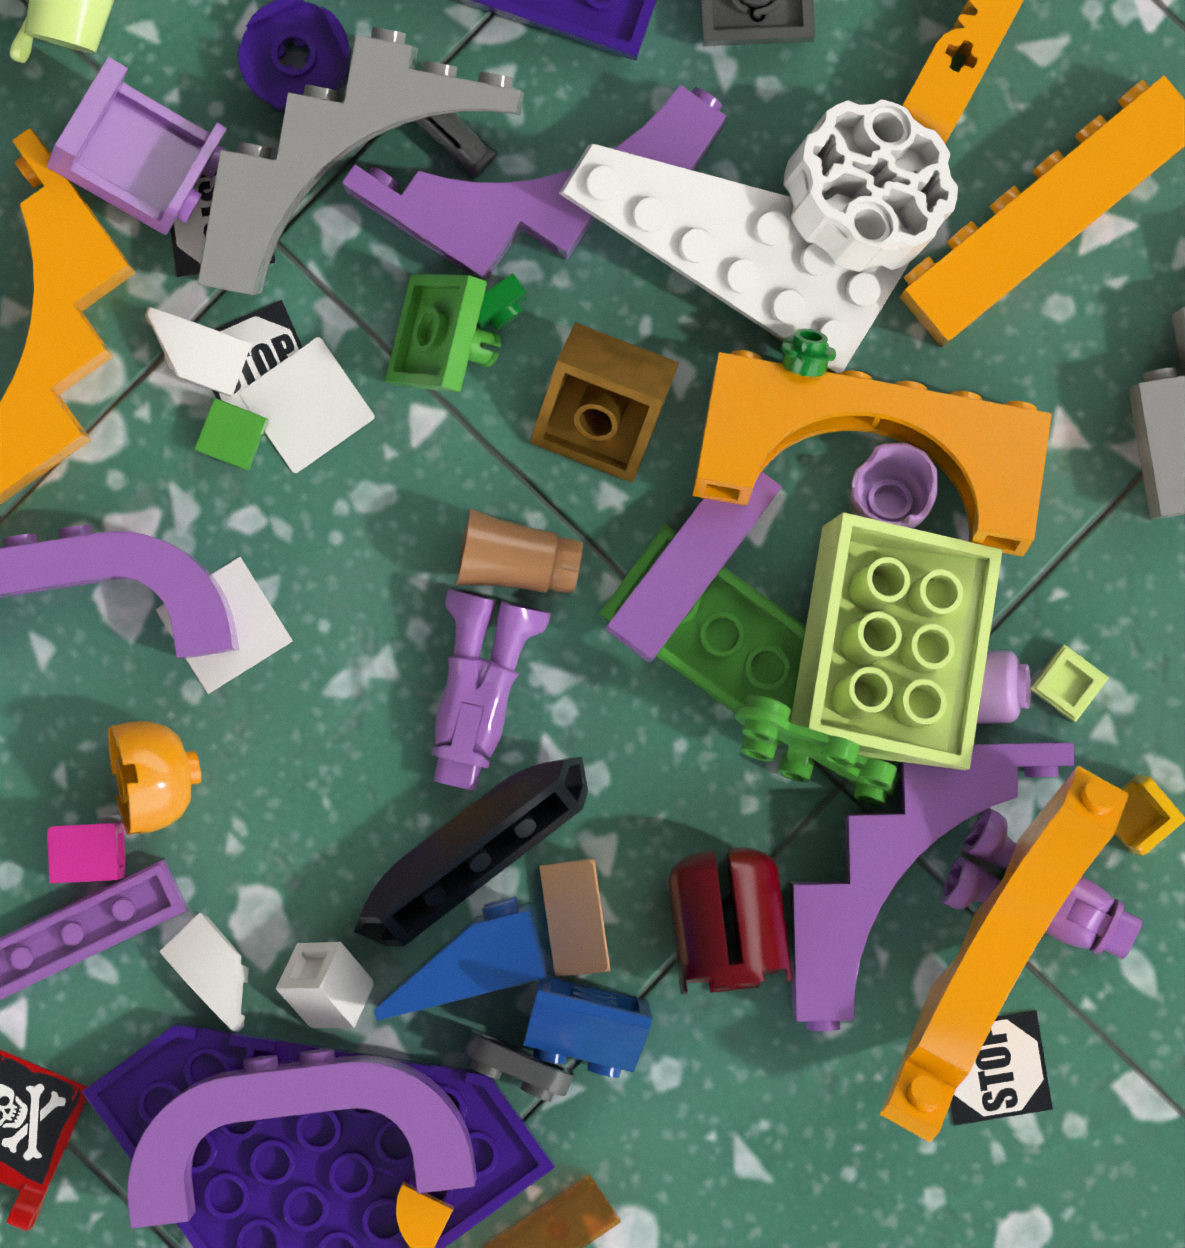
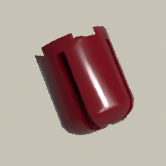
M747 847L728 848V853H726L739 964L729 965L714 850L692 854L679 861L672 868L668 885L679 967L680 994L687 995V983L709 982L710 993L760 987V982H765L764 975L784 972L785 983L793 981L778 867L771 856L762 851Z

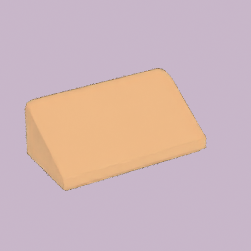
M595 858L539 865L555 977L611 971Z

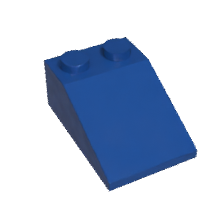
M516 896L484 904V908H482L483 915L476 916L380 1000L374 1009L377 1021L546 978L547 967L531 904L527 903L518 906Z
M546 975V978L539 979L523 1046L534 1048L532 1057L546 1062L565 1064L567 1056L589 1061L587 1070L603 1076L619 1078L621 1070L634 1073L653 1019L649 1000Z

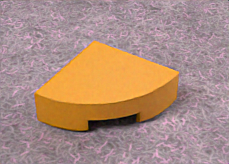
M403 1181L396 1204V1216L400 1232L410 1248H434L454 1206L428 1193L417 1194L416 1187Z

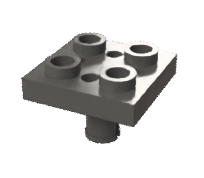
M701 0L702 46L814 41L813 0ZM756 9L753 16L760 18L762 15H765L764 20L761 22L752 21L749 16L750 11Z

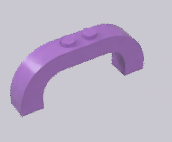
M92 525L59 529L60 539L38 542L37 534H23L3 538L4 548H0V598L111 580H137L151 588L165 604L171 619L177 658L186 659L239 650L233 613L220 585L198 560L168 542L134 532L112 531L93 534Z
M317 1049L300 1053V1062L278 1064L276 1055L248 1058L243 1060L244 1069L231 1070L209 1076L178 1094L152 1120L137 1145L129 1172L128 1207L131 1229L188 1222L196 1212L192 1183V1161L199 1142L206 1134L220 1126L235 1122L351 1108L368 1109L378 1112L392 1120L402 1130L413 1154L417 1194L475 1187L477 1176L472 1141L464 1119L452 1099L431 1078L419 1070L393 1059L368 1055L334 1057V1049Z

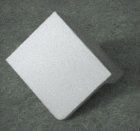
M341 942L297 943L276 990L311 1028H355L374 982Z

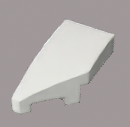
M148 307L145 317L154 330L165 354L164 358L169 369H173L179 378L224 395L233 396L251 343Z
M199 913L159 952L209 1008L231 1030L238 1033L244 1027L245 1016L241 1015L243 983H248L249 968L241 964L242 956L209 917Z

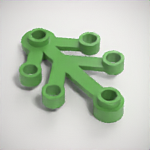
M749 695L744 706L737 708L734 718L744 725L742 732L745 734L740 749L743 754L757 760L771 762L779 742L777 739L789 745L788 752H783L777 770L781 776L794 781L808 783L815 765L813 760L851 781V785L855 788L853 797L861 802L883 807L886 805L887 798L894 797L900 779V773L896 771L897 768L886 761L859 755L860 746L857 743L843 737L831 736L790 723L788 719L791 709L785 704L767 697Z

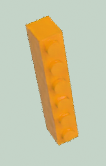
M1165 75L1151 86L1144 79L1138 82L1118 99L1117 102L1123 109L1107 122L1101 114L1093 119L1074 136L1080 145L1066 157L1059 150H1056L1032 171L1038 179L1022 193L1015 185L989 206L995 214L980 228L973 221H970L946 242L952 249L951 252L937 263L928 256L903 277L910 286L903 291L899 298L941 348L1185 147V99Z

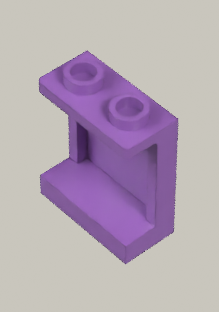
M108 57L55 143L47 168L167 236L175 220L178 219L186 224L197 206L202 194L194 190V187L201 175L211 180L218 168L220 151L226 150L219 144L227 128L216 123L212 132H208L123 83L128 68Z

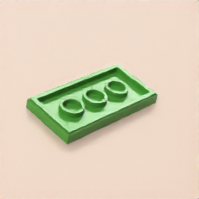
M666 524L663 525L599 615L609 622L613 619L676 536V531ZM723 566L656 656L733 713H736L738 707L744 706L747 696L758 695L776 700L791 709L788 721L791 722L806 626ZM777 739L779 741L778 745L780 746L782 741Z

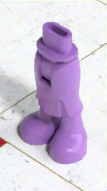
M448 588L445 604L447 611L455 619L456 634L453 655L447 656L449 664L448 678L435 721V745L438 747L433 748L432 755L437 756L438 761L433 781L476 791L482 768H489L490 760L487 758H491L503 732L509 693L514 681L519 676L515 669L522 648L528 638L545 631L551 613L521 604L502 601L497 616V627L491 658L480 657L482 644L497 600L468 591Z
M991 808L986 809L970 829L963 843L962 850L980 860L1007 870L1016 847V843L1007 836V819ZM960 856L954 861L947 875L941 902L951 908L960 910L968 907L974 901L983 903L1001 882V879ZM1081 877L1045 933L1065 944L1089 949L1095 954H1100L1104 950L1120 959H1124L1128 955L1142 927L1143 920L1125 911L1124 903L1114 899L1101 886L1085 877Z

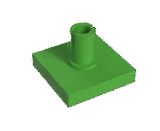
M411 274L385 382L404 388L461 392L468 360L486 368L491 367L497 360L499 353L481 347L490 345L501 348V338L495 332H487L476 328L487 281L470 275Z

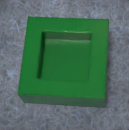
M513 273L485 292L477 322L481 330H484L491 324L496 330H499L524 312L520 304L527 300L526 291Z

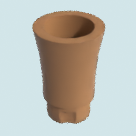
M470 508L462 540L456 585H490L520 588L546 593L549 588L558 592L573 593L579 574L583 542L570 538H557V532L531 528L501 520Z

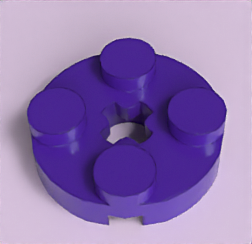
M276 0L263 6L252 15L246 25L247 30L242 36L241 45L239 44L238 63L244 80L258 99L270 105L275 111L285 113L288 92L304 95L305 84L337 91L345 86L350 72L351 49L342 24L331 11L324 7L320 8L314 3L304 2V0ZM295 42L299 49L307 46L310 49V55L304 58L305 66L295 69L292 65L283 66L280 63L279 59L287 55L284 46L288 43Z

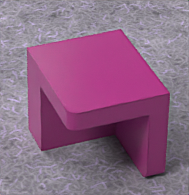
M122 821L52 826L47 830L50 883L108 881L126 877L125 834Z

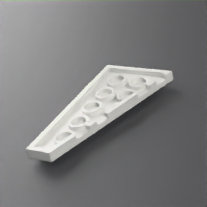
M596 144L587 146L559 192L560 195L781 341L785 337L794 335L798 329H812L825 334L828 338L827 343L829 347L834 348L836 351V358L828 362L827 371L839 374L844 371L909 265L907 263L894 270L884 266H871L861 272L841 267L835 264L830 255L820 246L805 241L790 218L793 210L791 197ZM857 230V232H858L861 236H863L864 238H866L865 235H864L862 232H860V231Z

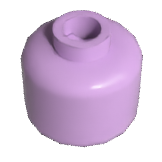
M987 651L977 724L1012 723L1018 718L1021 709H1029L1031 682L1028 664H1020L1016 654L1012 651Z

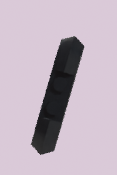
M565 758L526 768L503 780L403 856L384 874L367 898L354 932L384 946H405L583 809L588 794L583 758Z

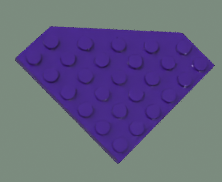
M176 1023L82 1091L132 1161L143 1133L152 1120L171 1100L183 1090L204 1078L221 1072L244 1069L243 1060L276 1055L278 1064L300 1062V1053L305 1051L334 1049V1057L356 1055L379 1056L407 1064L431 1078L452 1099L467 1126L474 1152L477 1176L475 1187L426 1192L454 1206L434 1248L447 1247L555 1168L553 1160L494 1078L468 1069ZM361 1108L226 1124L212 1130L199 1142L192 1161V1183L196 1212L188 1222L176 1224L193 1248H410L405 1242L398 1226L396 1204L403 1181L417 1188L412 1150L406 1136L392 1120L378 1112Z

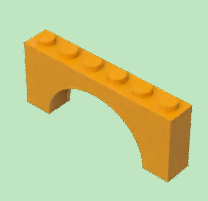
M735 350L729 354L719 352L712 380L692 496L748 506L754 484L761 472L778 454L788 447L804 439L829 432L861 431L875 433L901 442H907L925 451L930 460L947 475L956 488L966 511L969 529L968 542L1002 549V553L1024 557L1035 538L1052 413L1038 411L1036 406L1023 401H1009L1005 404L983 401L981 396L969 391H953L949 394L929 391L926 386L914 381H898L894 384L874 381L870 375L860 371L848 370L842 371L839 374L826 372L818 377L802 376L787 370L782 363L762 360V357L754 352Z

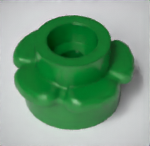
M798 329L794 335L785 337L781 345V350L784 353L782 364L787 370L795 374L818 377L826 373L828 362L836 358V351L834 348L829 347L827 343L828 338L825 334L812 329Z

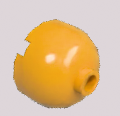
M130 721L111 725V728L108 729L110 766L112 775L116 773L120 795L115 796L126 834H144L170 826L182 817L189 806L191 785L201 783V770L196 751L186 752L179 735L162 724L152 721Z

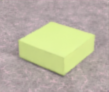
M1061 644L1031 684V691L1071 722H1076L1109 677L1068 646Z

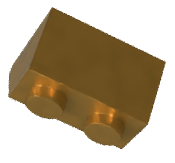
M575 322L557 360L529 443L633 483L679 362Z

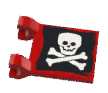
M0 1049V1183L20 1192L6 1223L27 1232L29 1229L32 1230L41 1211L46 1193L86 1105L87 1098L82 1091L89 1086Z

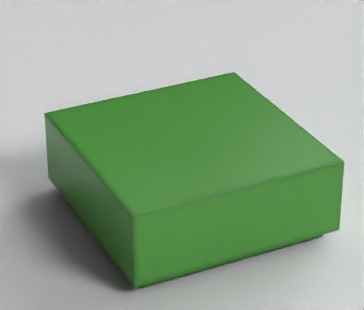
M214 398L194 450L249 471L269 419Z

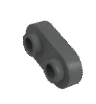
M471 1030L463 1048V1052L471 1057L468 1065L471 1069L494 1079H500L502 1072L523 1081L520 1087L521 1090L548 1102H551L554 1094L566 1096L575 1075L559 1064L532 1057V1052L478 1030Z

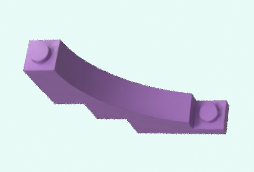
M679 85L665 105L640 130L613 149L695 171L724 128L727 116L719 111L722 104L708 92L698 87H695L690 92ZM354 164L342 182L346 193L470 276L485 281L489 279L521 230L565 260H568L596 219L559 194L573 169L538 179L508 183L462 181L418 171L403 194L400 195L396 192L400 184L391 176L375 166H372L367 173Z
M1069 742L974 744L971 765L968 770L898 762V773H900L898 782V813L844 814L845 881L790 882L791 967L793 975L792 1010L795 1020L797 1022H806V1030L836 1031L840 1030V1021L854 1020L855 987L867 937L881 906L900 877L927 848L955 826L992 806L1017 798V767H1024L1025 777H1059L1058 766L1074 765V744Z

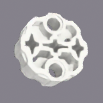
M882 99L874 104L859 105L849 100L837 104L824 113L788 160L783 185L790 193L793 205L790 218L805 241L820 246L830 255L832 261L841 267L859 272L871 266H884L891 270L902 267L916 258L936 236L937 229L954 211L958 186L950 174L948 165L950 152L935 130L923 127L912 118L907 108ZM857 230L860 231V232H862V233L865 235L866 238H864L863 236H861V235L857 232Z

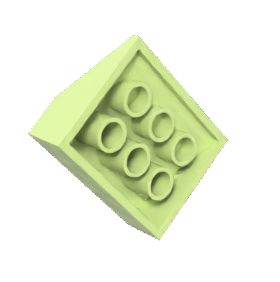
M845 512L823 525L790 723L831 736L849 739L860 746L858 754L865 757L959 770L970 769L1002 549Z

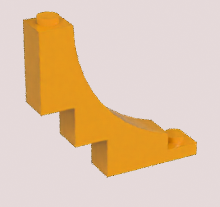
M31 128L12 140L22 154L21 157L14 161L21 173L34 189L41 184L44 187L20 203L29 234L33 259L34 294L31 322L25 348L15 375L0 401V505L91 441V438L60 394L114 356L82 311L136 274L73 183L47 168L51 152Z
M1077 766L1021 835L1003 879L975 912L959 954L930 988L881 1109V1116L929 1143L937 1136L941 1130L956 1088L969 1075L994 1021L1031 954L1075 885L1115 834L1129 795L1127 792Z

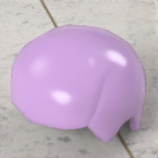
M907 442L878 445L874 448L869 458L855 470L851 483L853 508L862 517L915 528L929 515L936 501L937 469L925 451Z

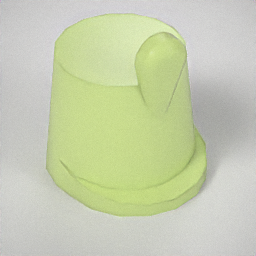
M29 0L27 17L11 45L10 57L14 61L25 63L31 53L33 38L77 51L96 53L114 0Z

